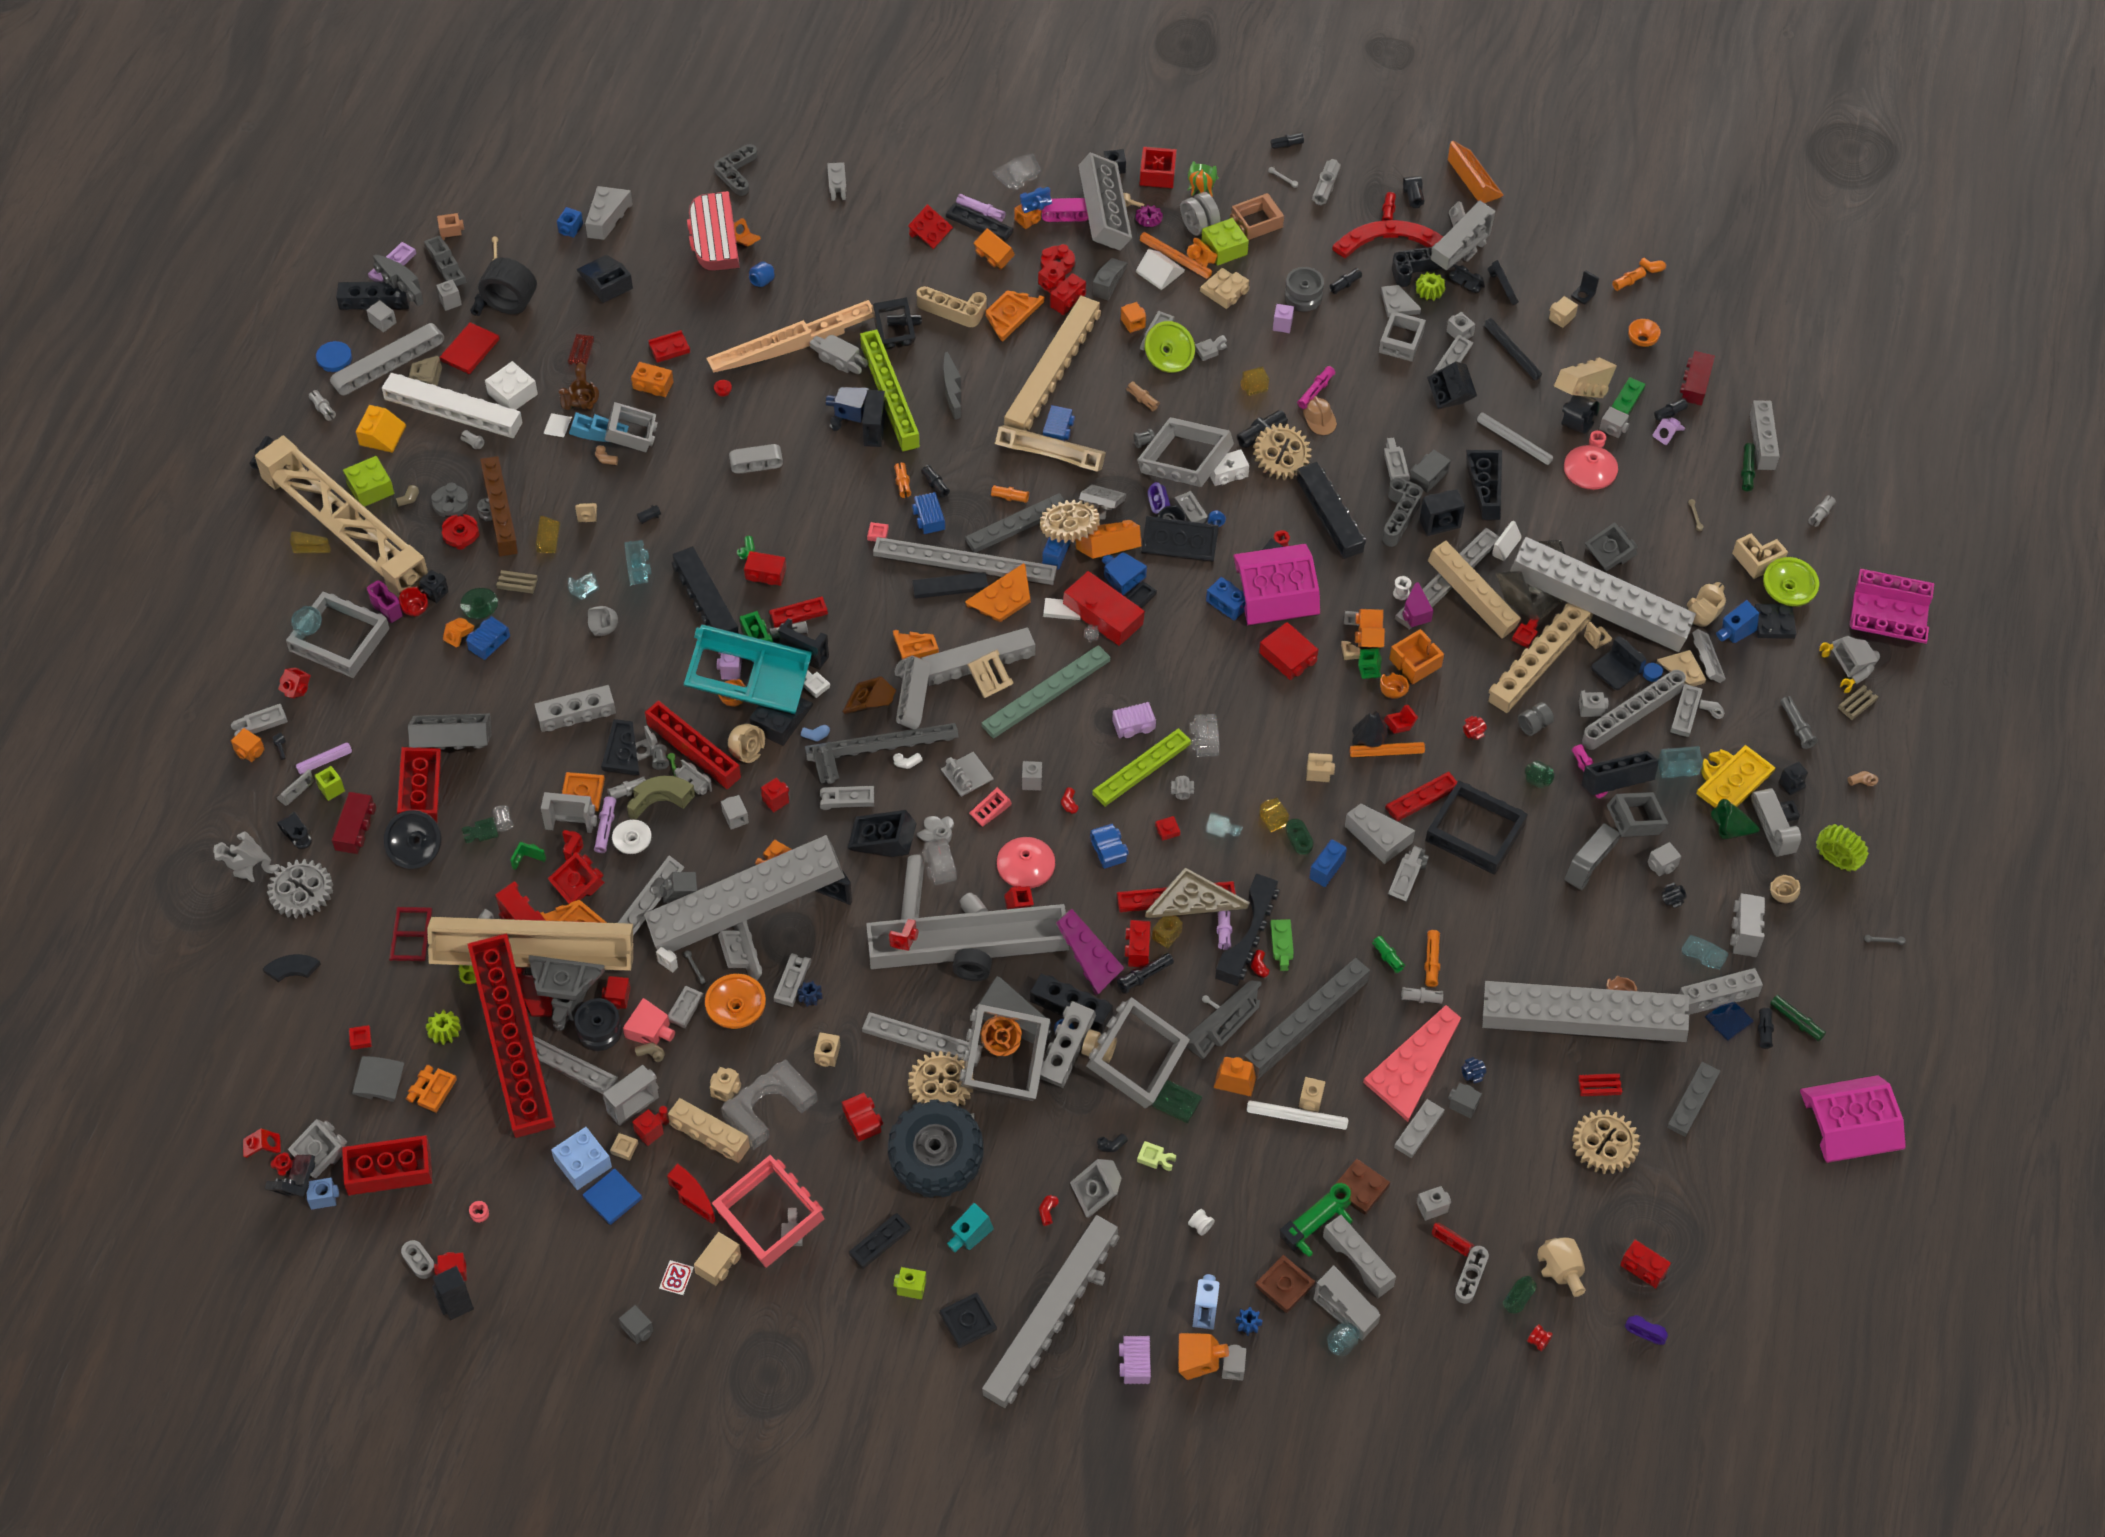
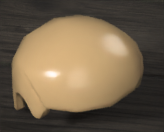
M1782 875L1776 877L1770 885L1771 895L1781 903L1793 902L1800 894V883L1792 876Z

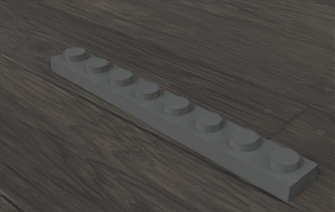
M951 723L830 743L834 758H839L841 755H858L861 752L867 751L873 753L880 749H896L899 746L911 747L918 743L931 744L938 740L950 741L959 736L956 724ZM816 745L805 746L807 761H815L812 746Z

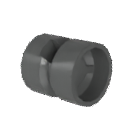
M1543 702L1537 703L1531 710H1526L1518 715L1517 718L1519 726L1529 736L1534 735L1541 728H1545L1554 722L1551 709Z

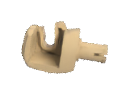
M1720 582L1704 585L1699 590L1697 598H1691L1688 601V610L1696 613L1693 621L1694 625L1706 627L1723 611L1726 598L1723 592L1724 585L1722 584L1719 588Z
M1571 1238L1546 1240L1545 1244L1539 1248L1537 1254L1539 1262L1545 1260L1547 1262L1546 1267L1541 1271L1543 1277H1552L1558 1284L1568 1283L1574 1297L1584 1294L1586 1289L1579 1277L1583 1275L1585 1266L1575 1240Z

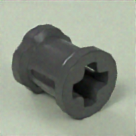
M1151 428L1146 432L1139 434L1135 432L1133 434L1137 448L1151 443L1155 437Z
M654 745L650 748V754L653 756L652 767L656 770H662L669 766V760L666 759L667 747L665 745Z

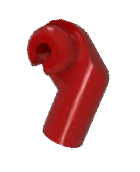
M1046 1196L1039 1206V1213L1044 1226L1053 1223L1050 1210L1059 1203L1056 1196Z

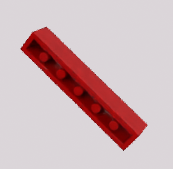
M659 700L645 711L646 723L651 729L723 787L729 789L741 778L739 764Z

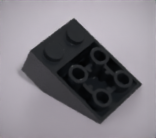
M608 255L577 269V272L602 303L633 289L629 271L622 263Z

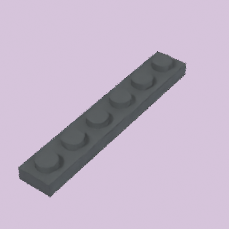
M1058 493L965 536V541L972 551L977 553L1039 524L1040 517L1043 516L1042 513L1047 512L1046 508L1052 509V505L1058 506V502L1065 504V500Z

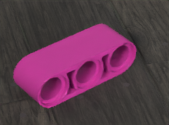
M1085 198L1051 199L1052 204L1044 206V209L1041 210L1042 219L1046 222L1089 220Z

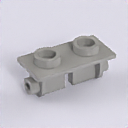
M682 759V767H678L674 771L676 777L688 782L692 780L691 784L694 785V790L697 794L704 795L707 789L711 792V779L706 774L698 772L692 763L688 764Z

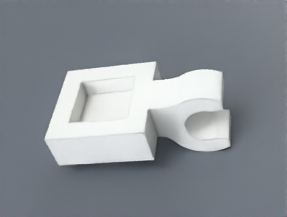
M807 671L803 687L817 698L830 688V683L818 672L812 675Z

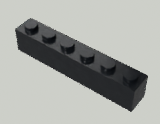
M1318 462L1298 468L1296 480L1343 559L1363 553L1364 545L1366 544L1365 536L1360 534L1357 523L1351 519L1348 508L1344 507L1340 495L1334 491L1331 481H1328L1325 470L1319 466Z
M692 546L674 553V561L671 562L675 573H679L682 586L686 585L687 595L690 599L693 598L697 613L700 612L702 614L703 624L739 634L735 620L694 547Z

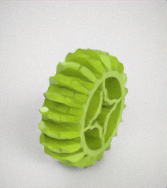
M1828 825L1819 833L1816 841V848L1820 850L1819 854L1824 856V860H1828L1829 863L1841 868V870L1846 869L1849 872L1851 870L1856 871L1863 866L1869 854L1867 852L1868 847L1865 846L1866 842L1861 840V836H1857L1855 832L1850 831L1849 828H1844L1843 825Z

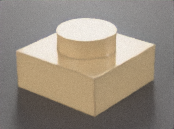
M619 1133L610 1152L612 1155L630 1161L638 1145V1140Z

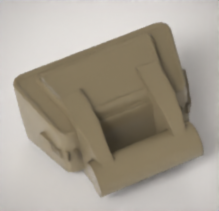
M435 356L412 363L408 378L438 386L442 371L439 357Z

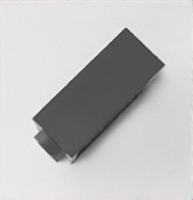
M1654 792L1615 794L1607 804L1621 837L1659 835L1669 824ZM1643 806L1650 821H1635L1629 807Z

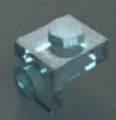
M592 572L577 581L572 577L568 578L570 593L573 596L576 595L581 600L599 590L596 576Z

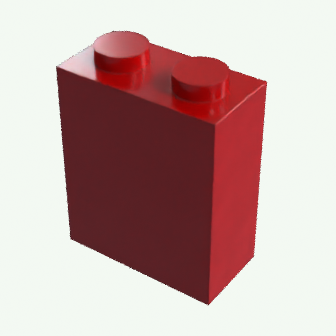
M1288 622L1260 642L1259 653L1289 680L1295 676H1300L1304 669L1308 666H1313L1318 660V648Z

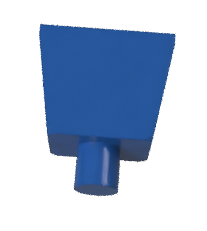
M1121 553L1116 558L1109 554L1105 555L1102 559V562L1105 564V579L1122 595L1146 578L1147 566L1126 553Z
M1746 600L1723 618L1722 629L1716 632L1718 639L1723 642L1729 638L1732 643H1736L1757 631L1759 612Z

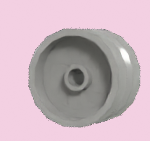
M1201 192L1195 195L1194 198H1188L1180 204L1184 224L1195 236L1202 234V228L1220 222L1218 207L1214 199L1207 192Z

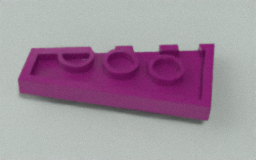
M1070 909L1056 924L1068 946H1071L1076 961L1083 968V974L1090 981L1094 994L1097 995L1124 967L1074 910Z

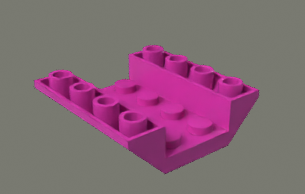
M1306 544L1233 555L1236 571L1240 573L1246 602L1244 611L1247 626L1320 615L1319 586L1313 557Z
M1860 569L1853 596L1850 617L1851 629L1927 644L1929 627H1927L1928 610L1933 598L1934 583Z
M1879 1075L1800 1089L1806 1109L1813 1108L1823 1139L1820 1147L1826 1163L1905 1149L1903 1117L1890 1083Z

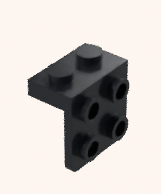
M1618 636L1614 639L1611 651L1592 664L1591 669L1614 690H1620L1643 672L1646 658L1641 652L1633 648L1627 640Z

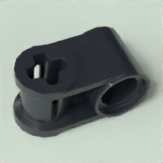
M295 812L277 822L280 830L291 840L295 847L305 849L310 846L312 839L308 834L306 826Z

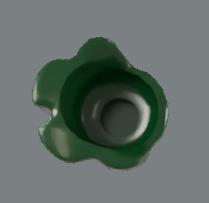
M1721 799L1717 807L1711 811V817L1719 825V834L1723 839L1757 833L1760 830L1747 815L1727 799Z

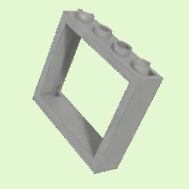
M1170 417L1137 461L1141 473L1202 487L1234 445L1229 430ZM1175 436L1215 445L1196 471L1156 462Z
M322 592L287 638L286 642L290 652L354 678L388 632L389 625L387 618L382 614H376L365 607L354 605L351 601L342 600L334 594ZM327 606L374 626L350 660L302 640Z
M1131 997L1126 1002L1122 1001L1120 1006L1117 1007L1116 1011L1118 1013L1116 1017L1113 1016L1108 1022V1030L1099 1037L1097 1041L1099 1045L1097 1049L1094 1048L1089 1054L1090 1060L1086 1066L1138 1104L1147 1108L1154 1103L1190 1039ZM1129 1012L1174 1043L1146 1091L1102 1060Z
M978 1004L975 1009H972V1014L970 1015V1021L973 1022L972 1028L968 1029L966 1041H969L968 1049H965L963 1053L965 1066L959 1074V1081H962L961 1087L1029 1101L1035 1100L1050 1019ZM983 1013L1037 1024L1026 1091L971 1080Z

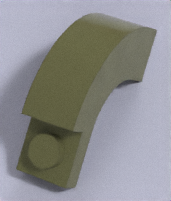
M658 776L645 780L633 789L635 799H631L628 803V815L631 819L636 820L649 805L657 801H670L684 809L695 797L694 785L674 776Z

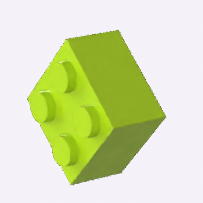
M1233 218L1202 228L1201 241L1207 244L1212 252L1217 254L1215 261L1217 266L1248 254L1249 240Z
M377 456L343 469L348 487L355 499L364 507L394 494L391 479Z

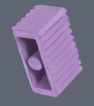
M1149 702L1113 711L1112 721L1119 738H1130L1141 732L1145 734L1150 733L1156 727V719Z
M1124 1336L1123 1343H1119V1356H1124V1363H1120V1377H1124V1384H1149L1151 1378L1150 1336Z

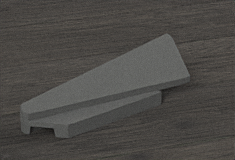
M1251 980L1186 1036L1190 1039L1186 1047L1198 1057L1204 1059L1215 1044L1216 1046H1222L1259 1008L1260 1000L1257 999V993L1261 982Z

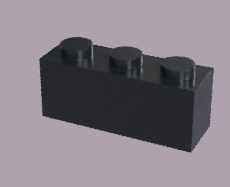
M457 1265L433 1276L435 1285L432 1286L438 1305L442 1314H447L450 1321L474 1310L466 1284Z

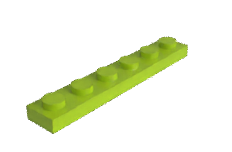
M1178 728L1092 791V795L1106 807L1191 745V740Z

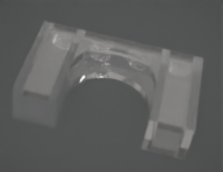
M786 1059L781 1063H776L768 1073L760 1075L752 1085L743 1088L739 1095L727 1100L723 1107H721L723 1118L733 1128L749 1136L750 1147L753 1150L770 1138L769 1129L753 1112L754 1104L758 1099L767 1094H780L785 1096L801 1113L818 1102L817 1092Z

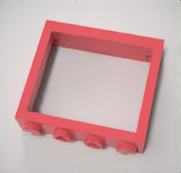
M771 1155L712 1202L717 1212L766 1268L825 1219L821 1213L823 1208L816 1200L812 1202L809 1199L811 1195L804 1186L800 1188L796 1184L799 1182L791 1172L787 1174L784 1171L786 1167L779 1159L775 1160ZM775 1171L811 1214L767 1251H764L728 1209Z

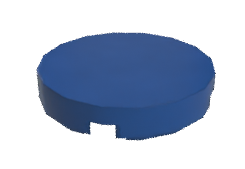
M333 341L322 345L317 350L316 359L318 365L323 370L337 372L351 363L352 354L347 344Z

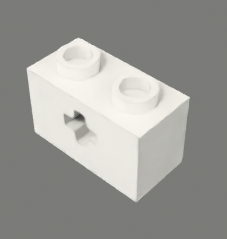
M1242 450L1225 455L1210 475L1215 486L1248 477L1249 464Z

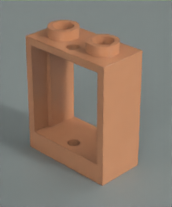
M1268 193L1232 206L1230 218L1235 220L1248 240L1283 228L1284 215ZM1263 210L1269 218L1249 226L1243 217Z

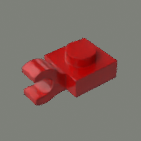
M1532 616L1527 625L1521 623L1514 633L1512 641L1529 648L1537 636L1538 631L1535 629L1538 626L1539 619Z

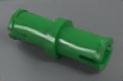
M1382 936L1375 938L1372 945L1380 952L1383 961H1387L1395 973L1401 972L1405 964L1396 955V950L1390 947Z

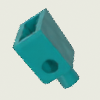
M973 1203L952 1226L951 1229L954 1237L947 1245L955 1253L963 1245L968 1250H971L994 1229L989 1216Z

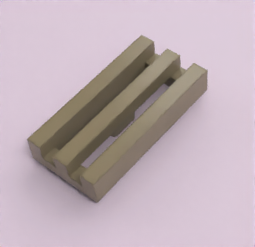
M501 570L497 589L534 593L538 580L537 575Z
M1863 685L1843 701L1838 709L1853 720L1877 701L1878 696L1876 694L1873 695V692L1871 690L1868 691L1867 687ZM1866 698H1869V700H1868L1867 702H1865L1862 706H1860V707H1859L1857 710H1855L1852 714L1850 713L1851 710H1853L1855 707H1857V706H1858L1861 702H1863ZM1857 699L1853 704H1851L1848 708L1845 709V707H1847L1850 703Z

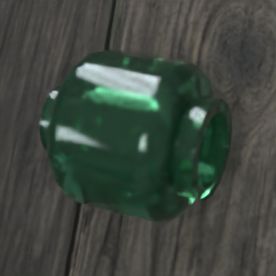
M1539 760L1533 761L1525 768L1526 781L1538 788H1545L1551 785L1554 780L1552 767Z

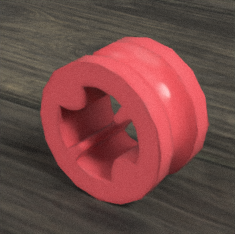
M1598 430L1593 431L1590 435L1589 444L1602 448L1606 441L1605 433Z
M476 1201L471 1204L469 1213L473 1221L480 1223L489 1217L486 1203ZM477 1209H478V1210H482L483 1213H482V1214H480V1213H477V1214H476L475 1210H477Z

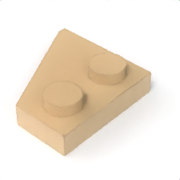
M1690 650L1657 659L1656 664L1663 666L1670 672L1673 670L1684 672L1686 675L1684 684L1697 686L1704 684L1706 681Z

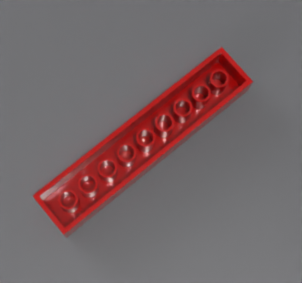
M506 933L467 943L514 1136L518 1138L555 1128L554 1117L508 935Z

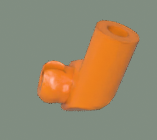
M1642 258L1639 263L1650 273L1661 272L1666 268V263L1661 260L1650 262L1646 258Z

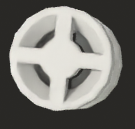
M1199 1209L1191 1217L1188 1225L1192 1228L1195 1227L1197 1233L1202 1236L1212 1227L1215 1220L1212 1217H1207L1203 1209Z

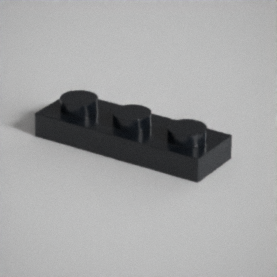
M896 1213L849 1251V1255L864 1269L911 1231V1227Z

